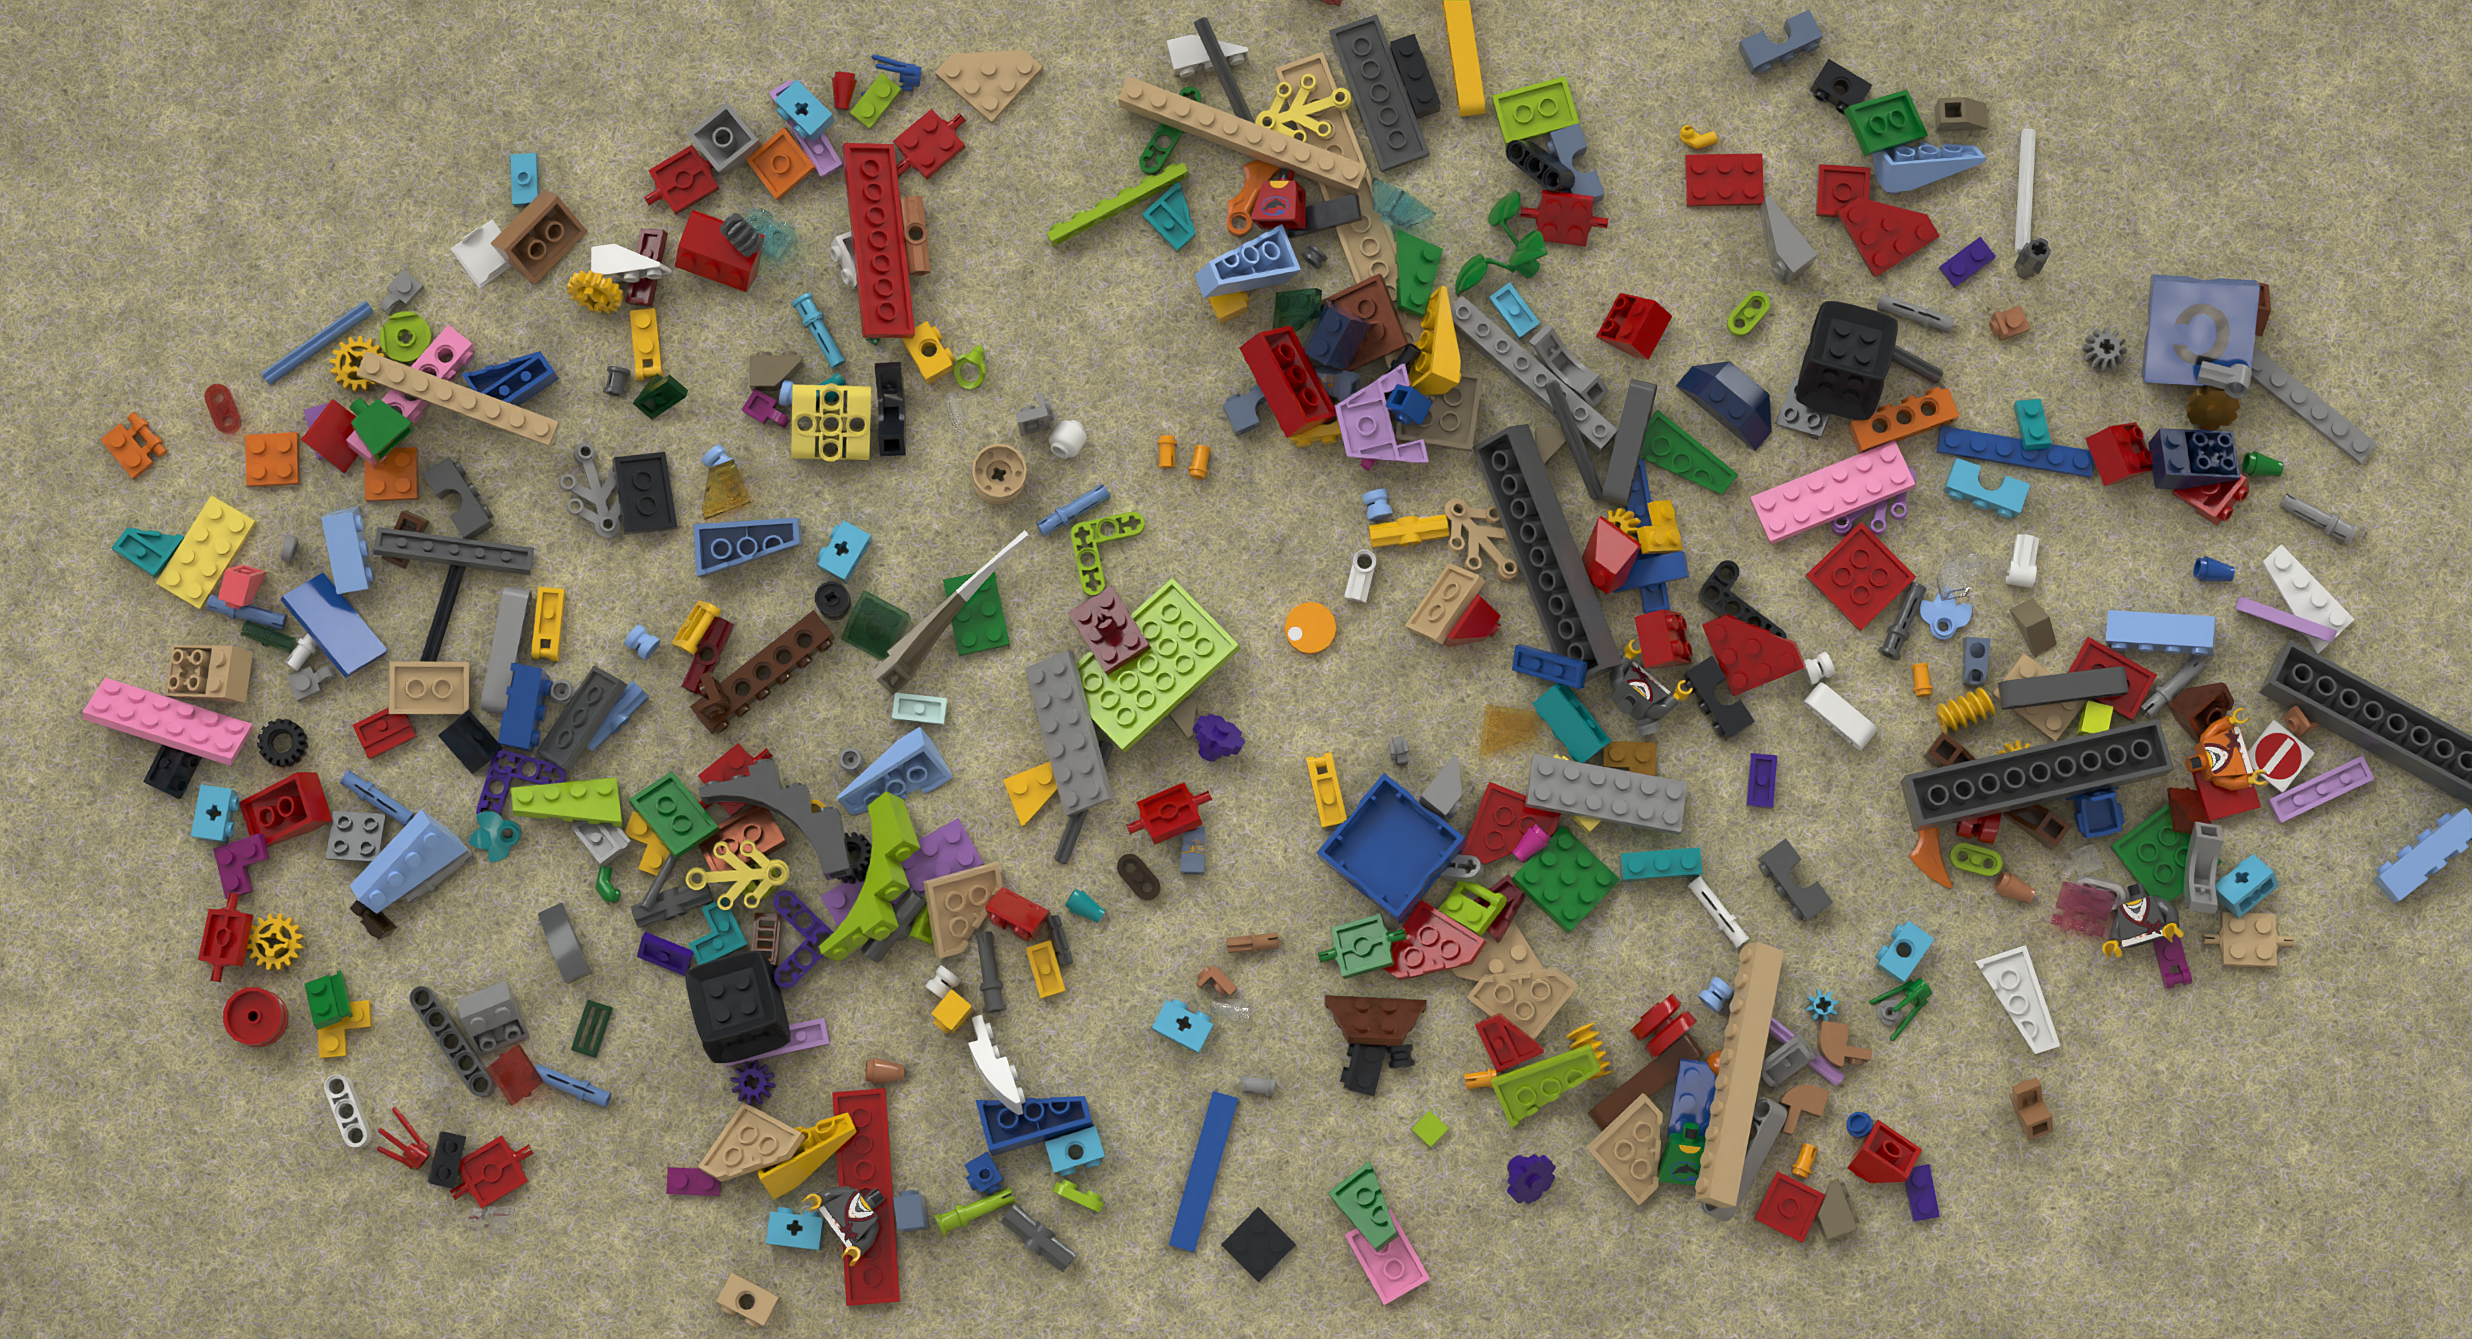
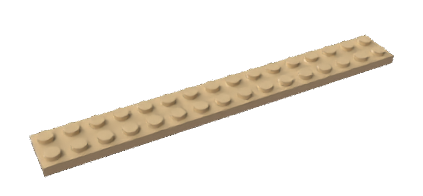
M1323 51L1275 68L1279 83L1287 82L1293 89L1292 96L1286 99L1289 109L1302 86L1301 78L1305 74H1312L1317 81V86L1310 92L1304 105L1330 97L1332 92L1337 89ZM1307 79L1304 83L1305 86H1311L1313 79ZM1288 87L1282 88L1284 95L1289 92ZM1340 95L1336 97L1338 102H1342ZM1331 107L1308 115V117L1318 122L1325 121L1330 124L1332 133L1328 138H1320L1316 132L1294 122L1297 130H1303L1306 133L1308 144L1366 165L1345 110H1337L1335 107ZM1322 126L1319 132L1321 134L1327 133L1328 127ZM1299 134L1301 141H1303L1304 135ZM1367 168V175L1358 195L1362 220L1334 228L1355 283L1357 284L1374 275L1382 274L1408 343L1410 342L1415 345V342L1419 341L1424 331V328L1420 326L1422 318L1420 319L1397 308L1396 279L1398 278L1397 264H1395L1396 242ZM1317 182L1324 202L1351 195ZM1405 348L1384 357L1388 370L1391 368V362L1397 360Z

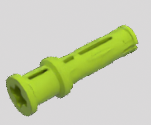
M1010 1187L966 1206L957 1204L953 1210L943 1214H934L942 1235L946 1236L948 1231L960 1226L965 1228L970 1224V1220L1015 1203L1013 1195L1002 1199L1012 1194Z

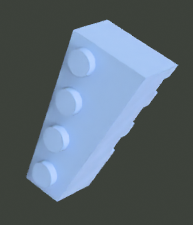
M1281 224L1273 230L1260 235L1258 238L1248 241L1240 247L1209 261L1194 276L1203 298L1284 284L1301 269L1284 227Z
M2108 610L2106 644L2111 646L2113 650L2124 651L2128 647L2138 648V651L2154 652V650L2170 654L2185 653L2214 656L2215 616Z
M2467 808L2452 815L2449 812L2442 815L2436 820L2438 824L2436 828L2432 831L2429 828L2424 830L2416 837L2419 842L2412 847L2409 844L2396 853L2399 857L2392 864L2387 861L2376 870L2378 875L2373 880L2393 904L2402 900L2425 882L2429 874L2432 875L2448 863L2447 860L2449 858L2452 859L2469 847L2467 843L2472 841V814Z
M421 809L351 883L350 887L361 903L375 913H378L466 852L467 849L456 834Z

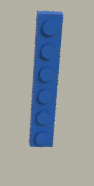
M1945 426L1940 427L1936 453L2087 478L2092 476L2094 463L2090 450L2051 444L2050 448L2024 450L2022 440L2018 438Z

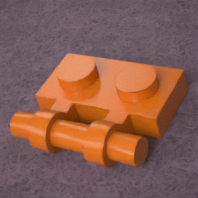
M133 412L127 417L132 424L130 429L127 430L120 423L100 440L131 478L136 479L154 464L148 455L154 451L158 457H162L167 453V450L162 445L163 441L160 437L155 436L148 428L149 424L144 418H140L136 412ZM139 434L147 442L142 448L134 439Z

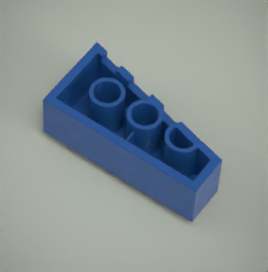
M1085 1096L1050 1097L1045 1099L1025 1098L1026 1102L1021 1104L1023 1114L1020 1115L1008 1109L999 1100H976L986 1142L992 1156L1094 1126Z

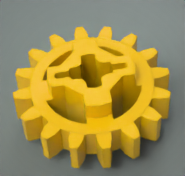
M580 270L579 274L573 273L567 285V294L572 295L571 299L573 301H578L580 307L585 305L589 311L600 314L602 310L608 314L611 313V310L616 312L624 298L622 296L623 290L618 289L619 284L613 283L612 278H603L602 273L589 271L586 274L583 270Z
M362 336L358 337L357 342L352 337H348L349 344L345 345L343 342H340L339 344L342 349L340 351L333 349L332 352L337 357L336 359H330L329 362L336 367L330 371L333 375H338L335 381L338 384L343 383L345 390L350 389L352 386L355 393L359 392L360 387L368 392V385L372 384L377 387L378 384L366 379L352 380L358 377L356 374L359 369L352 358L355 357L356 360L362 362L366 351L385 358L387 357L384 353H380L382 348L379 344L374 346L372 339L369 338L365 343ZM355 349H364L361 352L353 351ZM345 356H346L345 365L342 367L343 360H344V358H345Z
M269 913L267 921L259 917L258 922L260 925L258 927L255 925L251 926L254 933L249 936L252 943L247 945V949L254 951L249 956L251 959L259 958L256 965L262 967L266 963V969L270 971L276 965L277 970L281 971L283 970L284 963L290 967L293 966L291 961L293 957L300 959V955L296 952L298 949L302 950L305 948V946L299 944V941L303 940L305 936L297 934L301 926L298 924L292 926L293 918L289 917L285 920L284 915L279 913L277 919H275L274 915ZM271 926V928H270V930H269L268 932H266L265 934H262V932H263L266 928H268V927ZM285 927L289 930L292 940L286 937ZM277 938L285 944L272 945L265 940ZM259 944H262L265 948L266 957L261 953ZM289 950L286 955L279 958L282 952Z

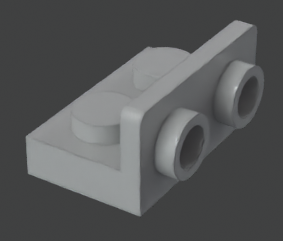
M1042 392L1037 393L1040 407L1028 406L1015 413L1021 436L1051 429L1049 421L1054 420L1049 398L1044 399Z

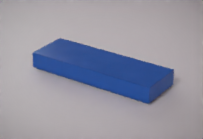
M1680 551L1634 561L1625 584L1614 590L1613 593L1689 578L1685 552Z
M1518 644L1515 645L1512 670L1582 689L1585 684L1587 662Z

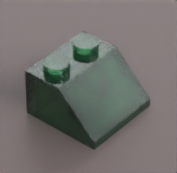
M863 590L851 611L841 640L881 661L890 656L887 650L901 639L912 618L904 610Z

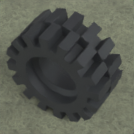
M279 718L275 722L269 721L267 727L263 726L261 728L263 732L258 734L257 738L260 741L257 742V747L260 748L259 753L267 762L274 766L285 768V766H294L293 763H299L301 761L300 757L302 755L305 756V748H308L306 739L308 738L303 732L304 730L295 722ZM282 733L289 734L292 738L291 748L284 753L277 752L273 747L275 737Z
M852 832L850 837L848 833H845L848 852L859 851L861 856L856 863L851 865L853 875L837 879H841L844 883H847L849 880L851 884H855L856 878L862 882L864 881L862 876L867 875L872 845L862 834L858 837L856 832Z

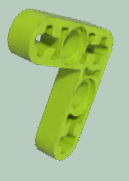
M1127 512L1081 522L1072 528L1071 540L1082 589L1087 596L1094 597L1105 589V580L1097 545L1140 535L1145 527L1144 518L1140 513ZM1130 518L1140 521L1141 524L1137 525V530H1132L1128 526L1123 528L1124 533L1119 534L1117 520H1122V525L1128 524ZM1105 523L1113 524L1115 526L1114 534L1104 536L1100 532L1101 526ZM1079 529H1084L1085 532L1090 533V535L1086 536L1087 546L1093 544V548L1077 550V547H1082L1081 539L1075 538V535L1079 534ZM1086 553L1095 556V563L1090 567L1083 566L1080 561L1081 557ZM1098 569L1099 573H1094V578L1096 582H1101V585L1097 586V591H1092L1091 588L1086 587V585L1090 584L1089 574L1083 576L1082 572H1092Z

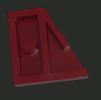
M1509 874L1488 889L1495 894L1500 893L1507 898L1504 908L1487 928V932L1497 943L1502 940L1526 897L1525 893L1510 880L1512 877ZM1479 896L1473 900L1485 908H1488L1491 904Z

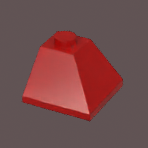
M1602 516L1597 519L1582 555V561L1591 584L1608 595L1625 584L1642 544Z
M1477 594L1447 636L1444 645L1452 647L1485 641L1488 635L1493 638L1501 627V624L1498 623L1501 615Z
M1877 1120L1871 1132L1865 1137L1854 1154L1847 1169L1868 1183L1905 1182L1922 1149L1880 1120Z

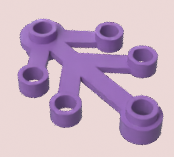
M1908 467L1916 484V473L1912 468ZM1907 491L1896 495V503L1891 508V515L1896 520H1903L1907 516ZM1887 499L1831 521L1833 533L1837 536L1848 535L1852 530V523L1876 506L1875 518L1871 522V531L1875 535L1884 534L1886 532L1885 515ZM1898 508L1904 510L1902 514H1896L1894 511ZM1839 520H1845L1847 522L1843 526L1837 524ZM1880 523L1883 525V528L1878 530L1874 528V525Z

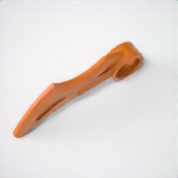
M1258 159L1243 165L1245 185L1235 198L1228 201L1227 230L1232 236L1239 238L1249 234L1252 228L1250 214L1255 207L1262 183L1270 181L1282 168ZM1239 217L1247 222L1246 227L1241 230L1235 229L1232 226V221Z
M1935 827L1919 831L1918 843L1909 857L1928 877L1947 888H1951L1952 884L1945 870L1940 852L1939 828Z

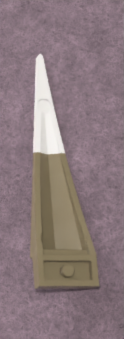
M1024 530L887 650L890 656L879 661L875 669L870 673L889 693L894 695L913 678L938 638L965 603L998 566L1028 538L1029 534Z

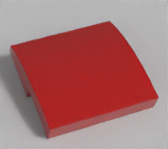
M332 399L302 437L301 441L325 458L340 472L345 473L358 457V454L349 448L346 441L354 431L351 422L356 416Z
M2201 770L2192 772L2207 822L2261 808L2254 784H2252V787L2231 791L2216 786L2213 781H2205Z

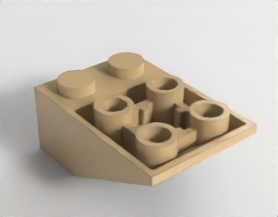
M172 645L165 696L227 703H246L253 652L235 646Z

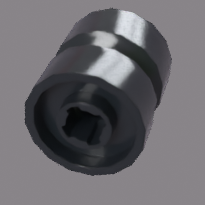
M828 581L817 588L815 603L825 618L839 620L849 613L851 599L842 584Z

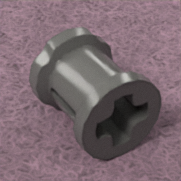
M608 366L607 371L609 375L606 387L603 388V393L625 397L626 392L624 388L626 378L630 376V370L617 366Z

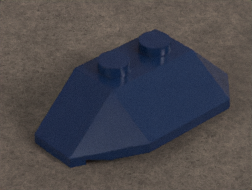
M1732 362L1692 366L1676 384L1677 388L1753 451H1756L1771 434L1770 394Z

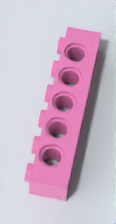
M447 325L411 367L453 382L457 376L456 372L461 366H466L471 362L475 350L469 340ZM444 355L453 356L450 362L443 363L440 361ZM391 389L382 401L397 412H401L412 423H416L422 417L423 409L428 404H431L420 399L408 401L406 399L407 394ZM354 430L346 439L349 448L374 466L377 462Z

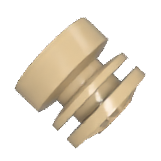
M997 443L985 447L977 454L973 461L971 482L975 493L980 499L989 504L1004 505L1011 503L1019 497L1024 488L1027 470L1024 458L1018 450L1006 444ZM994 472H998L999 475L1004 474L1002 482H999L998 479L993 480Z

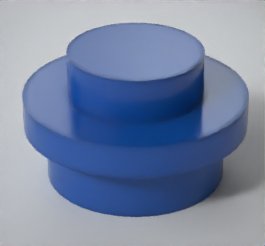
M1855 1112L1848 1117L1846 1128L1851 1136L1863 1138L1871 1132L1873 1121L1868 1114Z

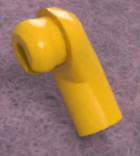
M1685 125L1680 130L1679 136L1682 142L1694 149L1718 143L1715 131L1700 135L1690 125Z

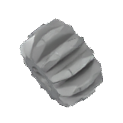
M2105 327L2103 332L2095 329L2093 336L2088 335L2085 338L2088 344H2084L2082 350L2088 352L2084 356L2085 361L2093 360L2091 368H2095L2097 364H2100V371L2104 372L2107 366L2109 369L2114 370L2117 367L2116 363L2122 364L2124 361L2122 355L2127 353V348L2121 345L2126 341L2124 338L2119 340L2116 338L2119 334L2117 330L2111 335L2108 327ZM2102 345H2105L2106 350H2110L2107 354L2104 353V349L2100 348Z

